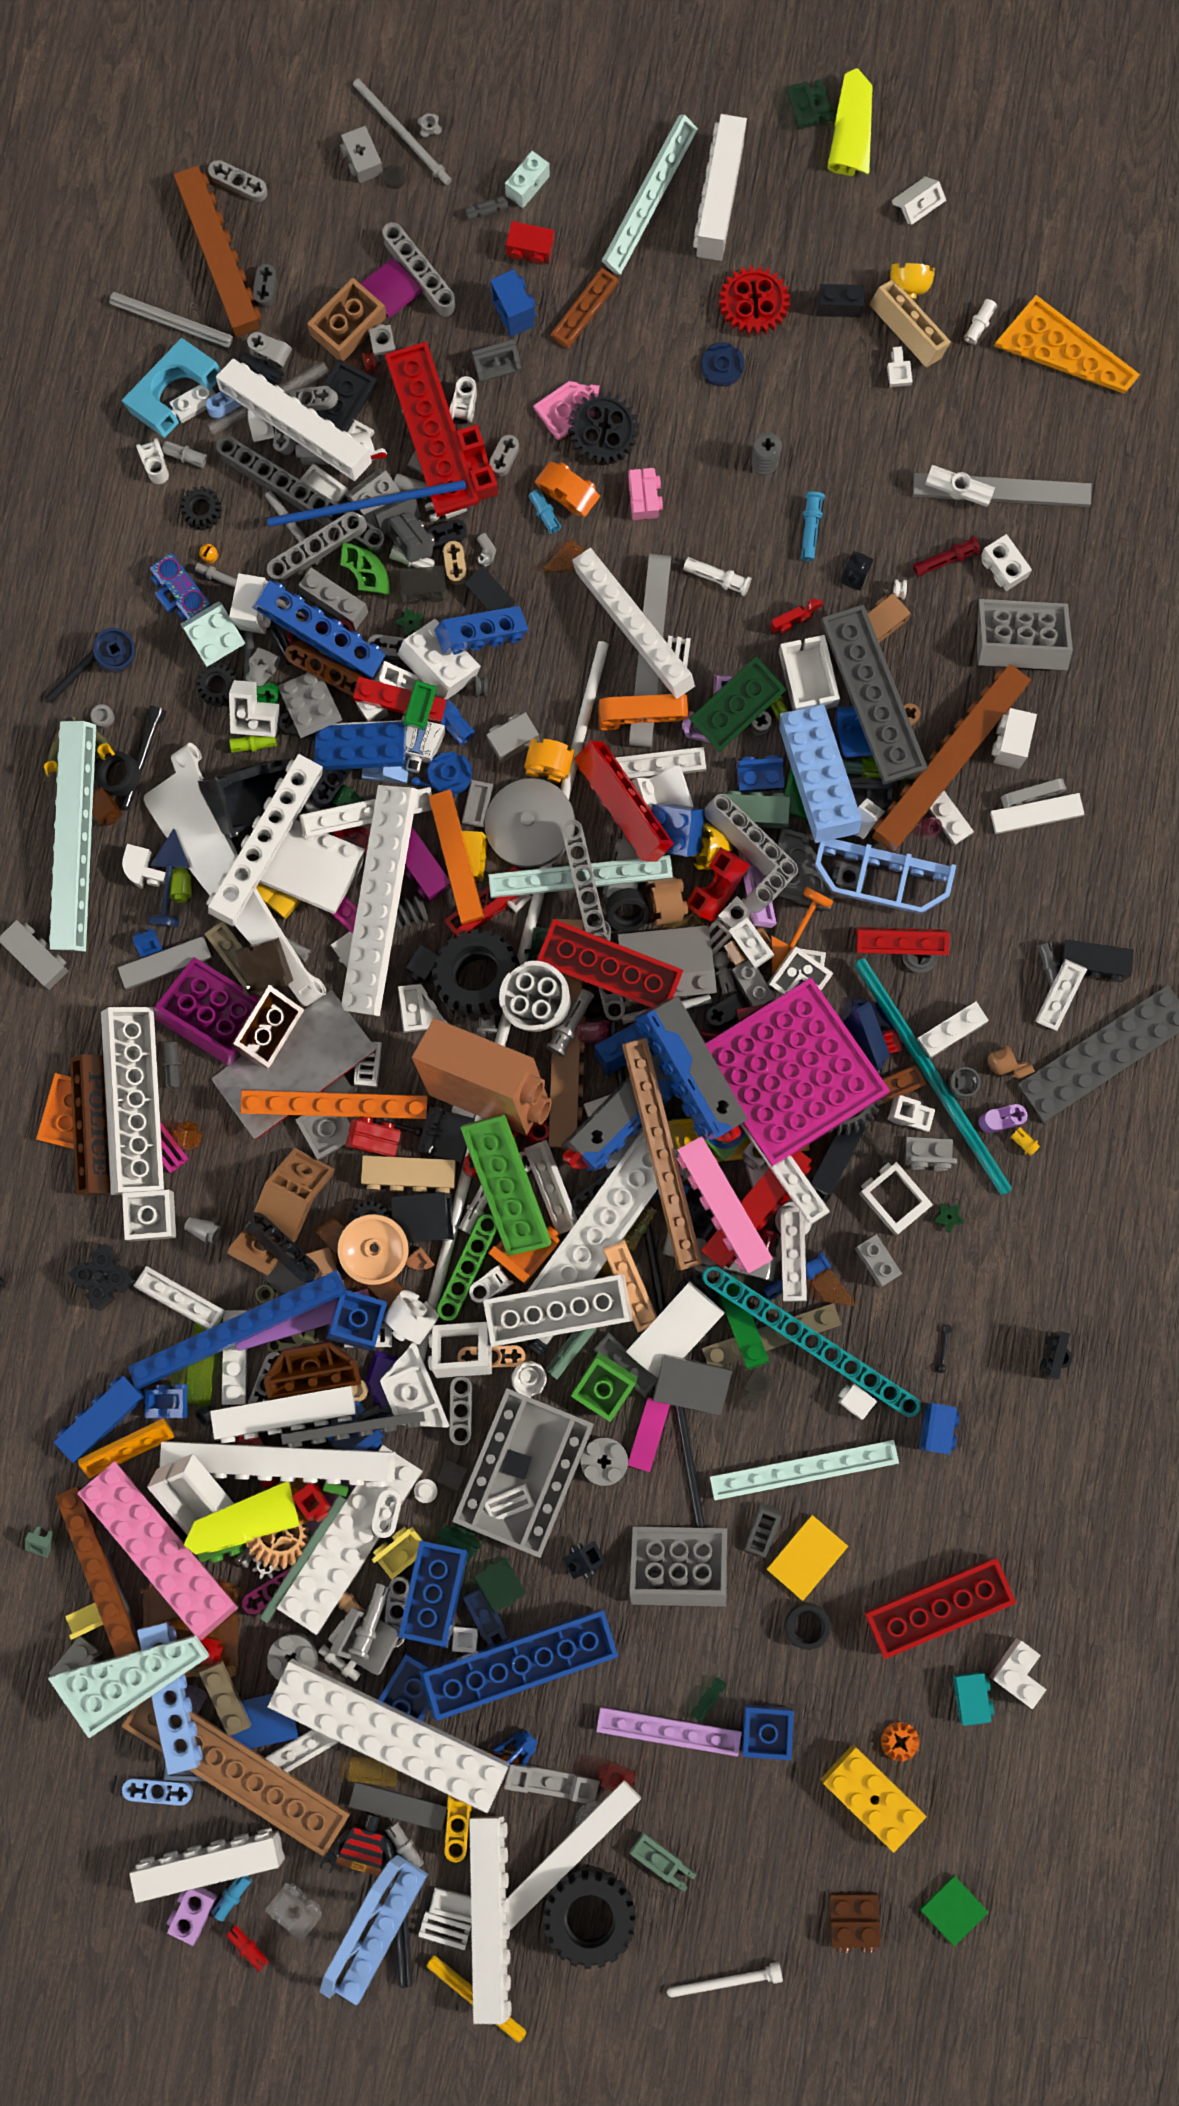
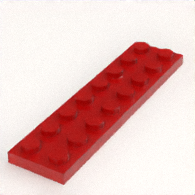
M427 341L385 354L427 487L465 480L466 489L430 496L437 517L478 505L479 499Z

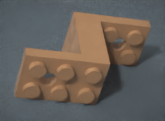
M294 1148L266 1181L254 1212L265 1215L291 1241L295 1242L313 1199L332 1177L335 1169ZM246 1228L231 1244L227 1254L235 1257L237 1260L248 1264L266 1275H269L279 1263V1260L259 1243ZM269 1237L271 1241L278 1243L277 1239Z

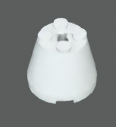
M542 961L524 962L523 965H520L506 975L500 988L499 1002L505 1016L510 1023L525 1031L538 1032L559 1026L564 1022L571 1008L569 988L564 976L555 967Z

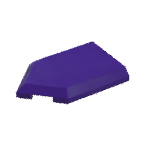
M375 1350L365 1383L375 1403L379 1402L380 1407H390L380 1380L399 1358Z

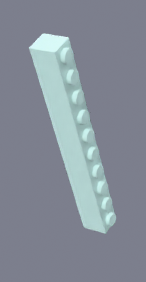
M85 721L60 722L58 733L59 752L57 755L58 775L56 777L57 797L55 800L56 820L54 822L55 843L53 845L54 865L52 867L53 887L51 890L52 908L50 913L51 930L49 943L50 950L86 952L96 724Z

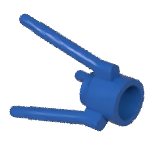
M525 1729L522 1733L517 1731L512 1737L492 1749L500 1751L516 1741L514 1744L516 1750L506 1762L511 1764L521 1753L522 1755L525 1754L520 1764L526 1765L530 1756L537 1750L535 1746L538 1742Z

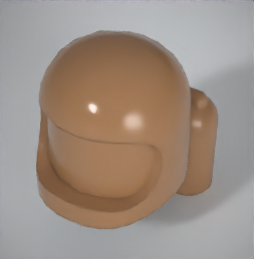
M1009 1042L1005 1044L1004 1048L991 1052L988 1056V1065L991 1071L997 1075L1013 1071L1012 1077L1020 1079L1035 1072L1031 1062L1016 1061Z

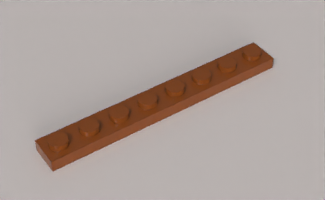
M76 1486L55 1497L116 1657L140 1651V1645L86 1503L77 1494L80 1488Z

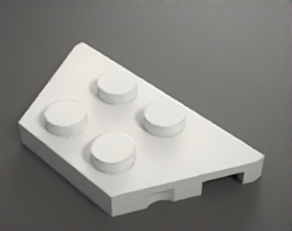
M412 1343L380 1380L392 1412L395 1416L424 1411L425 1421H421L420 1426L449 1427L450 1424L416 1343Z

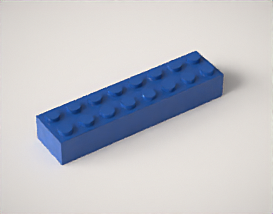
M597 1609L419 1671L432 1718L438 1721L617 1658L618 1654L604 1610Z

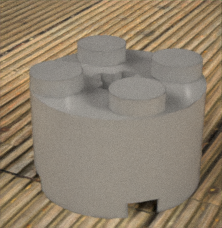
M607 1437L597 1438L584 1448L581 1456V1468L584 1475L591 1482L601 1486L612 1485L618 1482L627 1470L628 1457L626 1451L616 1440ZM603 1455H607V1459L611 1460V1464H607L606 1468H601V1464L597 1463V1460L601 1459Z
M299 1632L288 1633L273 1643L268 1653L267 1665L277 1680L280 1681L290 1661L288 1655H291L293 1652L297 1654L295 1658L298 1662L313 1669L316 1668L318 1652L314 1641L309 1636Z

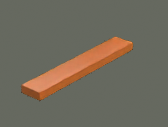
M449 789L430 795L429 800L460 921L462 924L482 919L484 914L452 791Z

